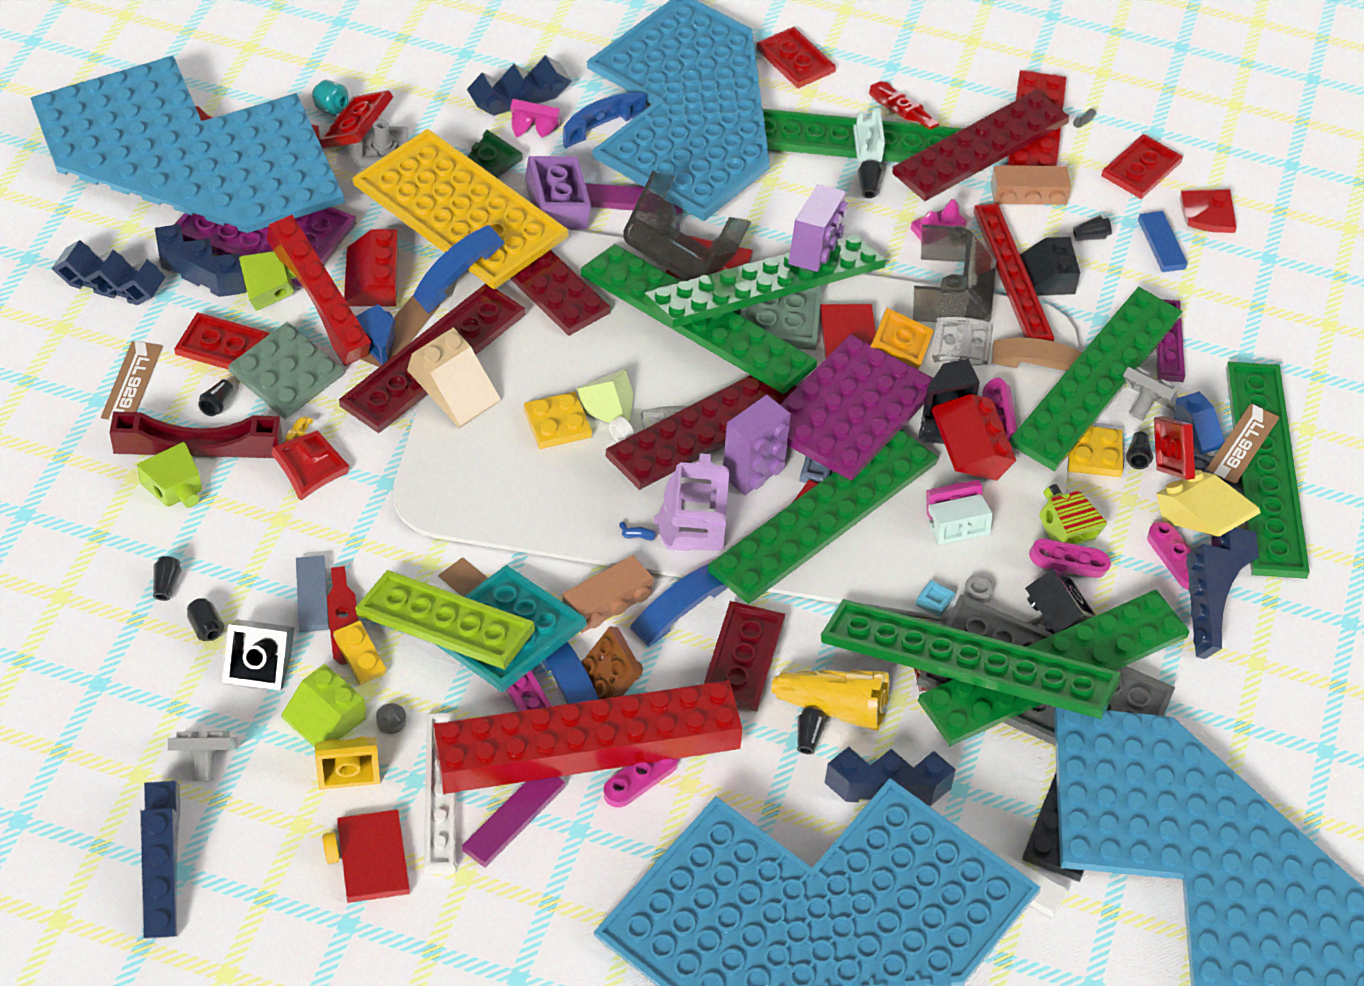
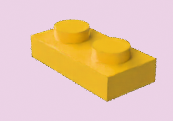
M361 621L334 632L333 637L359 685L386 674V668Z

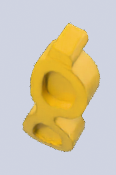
M306 416L300 417L286 434L285 442L295 439L297 436L306 435L307 433L304 432L309 424L313 423V419Z

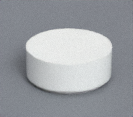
M621 416L616 417L609 423V431L617 442L634 435L631 424Z

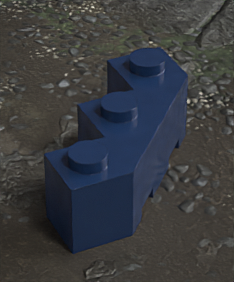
M544 55L530 72L514 63L499 80L481 72L467 88V91L479 109L495 116L511 111L512 99L535 104L556 99L572 80L561 63Z
M181 224L155 227L161 268L169 272L173 270L181 274V278L197 286L203 285L209 288L210 292L218 297L245 293L239 253L213 257L210 239L183 242Z
M81 240L66 247L51 268L71 287L81 289L82 286L93 288L95 294L113 299L116 295L127 298V303L137 306L152 298L166 277L148 259L132 267L114 249L98 257Z
M848 746L828 762L824 783L845 802L859 803V799L871 800L890 778L926 805L932 806L951 790L956 769L935 751L912 767L892 748L870 765Z

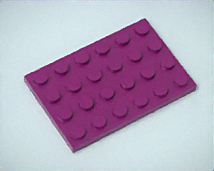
M333 207L295 218L323 264L356 224V216ZM184 213L174 224H181L184 242L210 239L212 253L220 256L239 253L241 257L274 252L266 240L268 227L245 233L239 231L236 226L227 223L223 226L208 221L205 216L196 213L193 215ZM297 278L291 279L292 284L304 288Z
M849 335L780 404V406L791 413L787 446L853 481L924 405L927 387L933 380V377Z

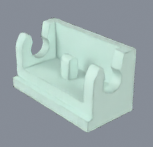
M873 108L870 119H864L863 110H861L857 114L856 125H853L857 162L867 160L882 162L885 140L880 108Z
M981 494L929 505L928 511L933 518V521L929 522V526L937 539L938 545L991 534L992 511Z

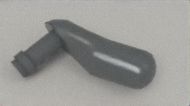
M1092 108L1088 109L1082 117L1074 119L1073 125L1080 128L1088 124L1095 117L1096 111Z

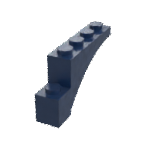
M1235 527L1219 537L1213 536L1212 546L1201 544L1186 555L1189 578L1188 590L1191 600V618L1194 633L1193 643L1197 658L1207 659L1222 649L1223 612L1232 583L1243 567L1259 558L1256 532Z
M177 781L145 782V810H140L143 938L177 937V851L179 819L181 815L180 784Z

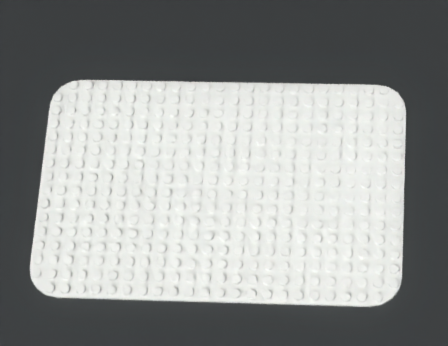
M568 229V237L551 250L610 305V314L568 336L510 279L497 287V290L525 307V316L476 355L499 395L500 402L461 428H458L429 394L419 401L394 480L393 505L400 519L422 535L606 566H613L634 555L649 573L683 578L696 569L711 563L792 504L806 484L799 481L806 456L787 446L785 467L781 473L776 476L773 475L759 489H754L747 495L741 493L728 482L724 548L719 551L695 549L679 551L669 550L665 547L659 534L658 525L654 523V516L660 512L664 502L665 488L673 473L639 490L605 457L606 448L618 443L609 431V423L585 413L592 430V438L539 449L524 412L525 402L574 391L580 401L577 391L578 387L626 369L634 394L630 424L635 434L750 376V374L581 276V267L613 244L620 246L666 273V266L674 245ZM752 257L750 263L764 259ZM466 270L457 279L447 313L485 283ZM866 274L822 285L820 304H872L876 331L886 308L897 311L933 329L934 331L921 366L918 369L919 371L934 378L943 363L969 359L980 381L977 396L983 397L982 391L984 386L990 380L1002 378L1011 388L1017 429L1066 373L1063 370L1020 362L1018 368L992 363V343L994 340L1024 338L1008 296ZM674 277L679 281H688L687 279ZM1040 302L1055 337L1054 342L1078 350L1076 329L1068 318L1052 306ZM741 309L735 310L733 312L740 315ZM820 313L816 350L798 348L817 359L816 368L825 360ZM812 372L799 381L796 386L798 387ZM923 405L901 429L938 456L937 464L767 591L841 603L843 599L891 612L948 620L960 594L964 595L966 581L973 576H983L989 579L994 587L992 598L985 605L1026 623L1036 622L1043 615L1040 610L1035 611L1027 600V597L1030 595L1025 588L1050 569L1035 565L1029 557V550L1038 539L1050 540L1039 517L1040 511L1048 502L1043 491L1047 487L1057 484L1062 493L1065 494L1068 456L1054 472L1012 447L1016 461L998 481L956 472L945 444L924 442V439L918 438ZM725 446L710 453V463L723 466ZM681 477V484L687 482L703 484L712 483V481L708 479ZM979 480L982 484V497L992 511L991 534L938 545L937 539L929 526V522L933 521V519H930L927 515L926 490L949 486L955 481L969 482ZM682 501L681 510L715 512V509H709L710 504ZM620 522H625L627 528L644 527L654 530L656 537L653 541L642 538L626 539L622 536L623 530L619 527ZM680 527V532H708L707 529ZM930 580L955 592L954 600L941 617L916 605L917 597Z

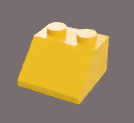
M362 736L355 739H330L324 742H315L319 790L380 784L376 737L368 738Z

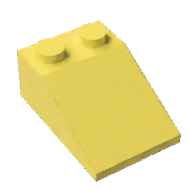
M1195 470V479H1181L1168 483L1165 489L1156 493L1163 522L1218 537L1260 513L1259 507L1218 476L1203 472L1202 470Z

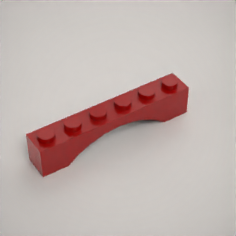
M290 215L269 224L266 240L279 261L292 271L306 290L322 320L331 346L344 367L368 356L371 345L370 339L294 216Z

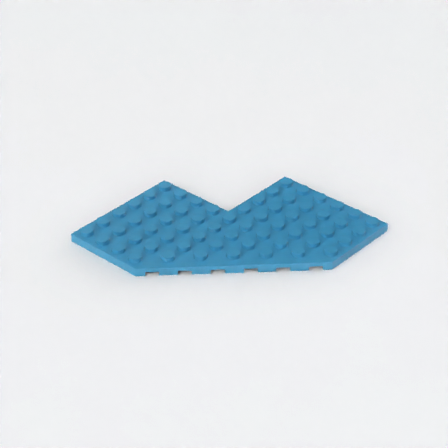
M669 0L587 60V69L629 92H644L647 95L646 101L652 104L592 150L594 159L703 221L707 220L769 170V155L752 28L698 0Z
M174 55L30 97L58 173L64 175L71 173L79 176L80 180L96 185L102 183L110 186L111 190L127 195L133 193L141 196L142 200L158 205L162 203L171 205L174 210L189 215L196 213L205 216L208 221L223 226L226 223L236 226L239 231L245 233L269 227V224L290 215L298 218L345 203L343 193L297 93L201 121Z
M1055 707L1054 731L1061 868L1181 879L1183 882L1191 986H1364V887L1174 717L1106 710L1102 719Z
M890 778L813 867H810L715 796L594 931V936L656 986H964L1037 897L1041 887Z

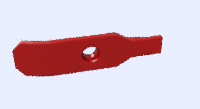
M879 81L870 85L869 94L872 98L903 119L916 121L930 130L940 126V122L933 119L925 111L921 103H915L907 98L904 93L897 92L888 82Z
M345 566L331 567L333 587L327 596L333 660L340 665H345L347 662L333 634L341 628L358 622V616L355 609L357 606L356 595L347 586ZM342 613H345V614L348 615L347 617H344V618L338 617V616H339L340 614H342Z

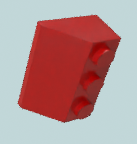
M371 229L347 247L344 299L349 307H373L377 304L381 307H396L398 276L397 229Z
M969 394L932 408V413L956 472L998 481L1016 461L1012 446L1008 441L992 399Z

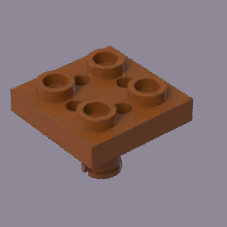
M610 626L581 662L599 699L623 696L643 673L642 664L636 660L618 627Z

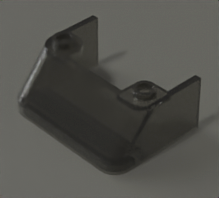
M652 171L624 228L623 237L625 242L686 281L716 273L734 257L751 221L729 217L720 236L712 242L709 249L672 227L676 217V209L665 197L675 175Z
M922 224L921 260L964 262L963 275L951 274L944 277L941 281V287L914 285L913 320L965 325H985L989 323L992 319L997 265L996 257L964 226Z

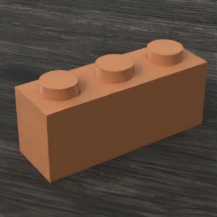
M994 166L991 190L994 204L1067 205L1071 183L1067 166Z
M631 555L564 592L562 602L586 618L587 626L580 631L584 633L591 628L599 627L603 621L612 616L622 614L628 607L637 602H643L652 595L653 577L635 556Z

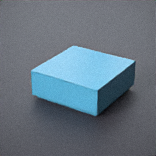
M930 580L917 597L916 605L941 617L954 600L955 592Z

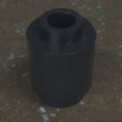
M198 598L188 605L187 618L197 638L201 641L216 640L224 631L225 626L214 604L205 598Z

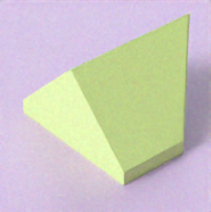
M626 369L577 388L584 413L607 423L621 416L630 423L634 394Z

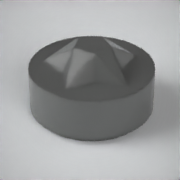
M395 703L381 706L376 713L378 728L387 734L400 732L406 725V712L404 708Z

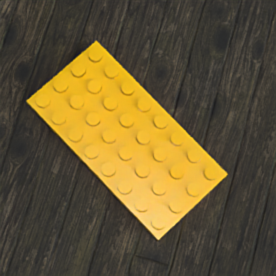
M428 128L353 177L354 186L444 253L467 235L490 225L505 243L487 260L481 256L467 270L492 289L499 287L568 237L567 228Z

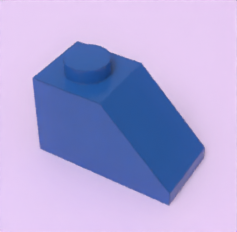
M377 304L355 317L371 341L369 352L383 365L389 360L395 340L394 326L396 323L393 315Z
M1200 391L1176 399L1173 419L1192 424L1193 446L1201 454L1220 449L1225 440L1214 406Z

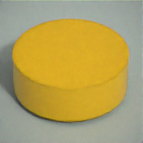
M334 831L323 833L322 841L326 863H338L339 855Z

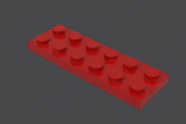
M1019 70L1015 101L1034 90H1038L1063 110L1066 77ZM1061 127L1009 155L1007 166H1057Z

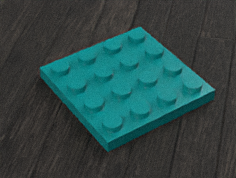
M505 565L464 597L534 622L535 631L507 668L504 670L439 645L436 646L503 693L584 629L587 623L584 616L508 565Z

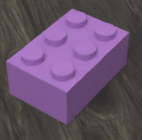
M529 156L525 183L530 202L567 229H586L591 204L578 156Z
M820 184L816 185L795 219L788 264L818 272L822 264L828 262L830 251L835 250L838 239H841L844 233L845 224H842V217L846 216L848 210V202H845L846 191Z
M768 395L727 422L723 466L729 469V483L744 495H747L754 489H759L767 479L773 475H778L785 467L791 413Z

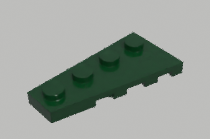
M489 130L482 134L483 138L479 143L476 142L471 147V152L467 156L496 178L523 160V153Z

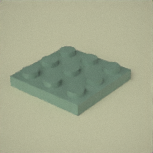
M822 286L742 308L740 316L794 347L816 350Z
M289 322L284 323L229 364V372L285 420L344 374V368Z

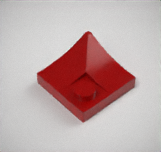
M1230 189L1186 190L1180 192L1182 212L1187 226L1215 233L1236 232L1237 226Z
M318 430L273 446L271 453L285 472L300 500L305 499L325 484L348 474L350 467Z

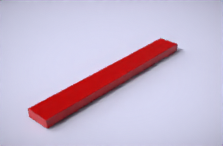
M999 204L974 205L973 213L1024 338L1054 342L1055 337Z

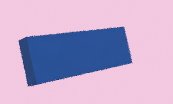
M1164 212L1140 213L1138 217L1139 224L1161 271L1186 270L1188 263Z

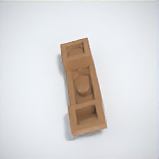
M1005 338L994 340L992 343V363L1018 368L1019 363L1024 362L1067 371L1082 354V352L1069 346L1035 338Z

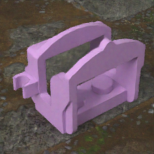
M700 454L699 462H681L678 464L666 485L664 502L659 514L654 516V523L658 525L661 540L669 550L689 551L695 549L719 551L724 548L729 469L725 466L710 463L711 454ZM681 477L711 480L712 483L703 484L687 482L681 484ZM682 501L710 504L709 509H715V512L681 510ZM680 527L707 529L708 532H680Z

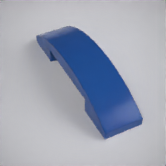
M644 92L617 94L600 99L582 108L563 127V147L566 149L586 140V131L620 116L626 122L635 118L646 109L647 95Z
M490 225L472 232L448 249L432 265L420 281L413 296L425 311L430 313L447 297V294L444 292L446 288L481 256L487 260L505 242Z
M709 564L689 573L669 587L630 625V629L648 647L668 634L674 622L711 595L715 598L727 589L723 583L708 572Z
M568 642L542 661L547 672L551 671L567 704L599 699L585 668Z

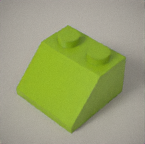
M324 663L301 681L282 712L281 717L315 748V742H324L330 739L339 740L366 719L365 699Z

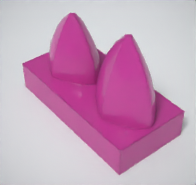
M512 99L510 106L512 113L511 124L517 138L528 130L532 122L535 123L537 133L541 138L549 135L555 127L560 128L562 121L560 108Z
M951 199L943 210L938 212L930 210L923 218L912 221L910 229L925 245L965 229L967 221L960 214L957 201Z
M979 480L969 482L955 481L949 486L926 490L928 517L933 519L928 511L929 505L979 494L982 495V484Z

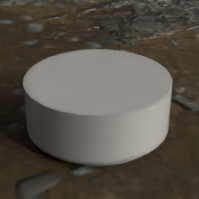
M973 576L966 581L964 595L985 604L992 598L994 587L992 582L986 577Z

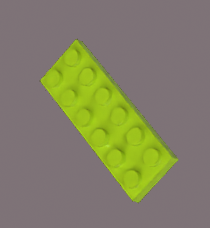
M390 570L385 571L355 607L357 616L504 670L535 631L533 621Z

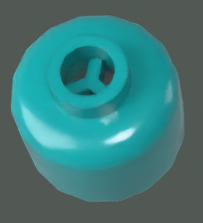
M328 79L318 83L312 92L316 108L333 115L341 113L349 102L347 88Z

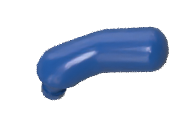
M620 522L619 527L623 530L622 536L626 539L642 538L653 541L656 537L654 530L644 527L627 528L625 522Z

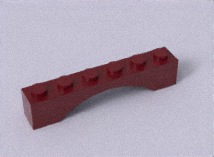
M113 411L109 431L113 454L157 455L184 442L191 456L274 458L271 455L273 446L282 444L283 439L280 416L252 415L243 421L227 426L192 428L168 424L142 412Z

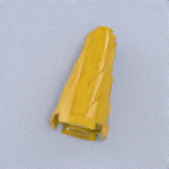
M822 670L821 672H781L779 676H774L771 691L776 694V698L779 700L787 701L802 708L818 709L825 716L838 718L841 722L879 731L886 712H882L884 704H888L889 674L885 671L850 670V672Z

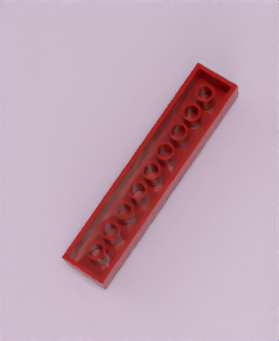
M729 680L433 724L434 747L443 794L633 766L638 763H653L664 759L673 760L741 749L743 730Z

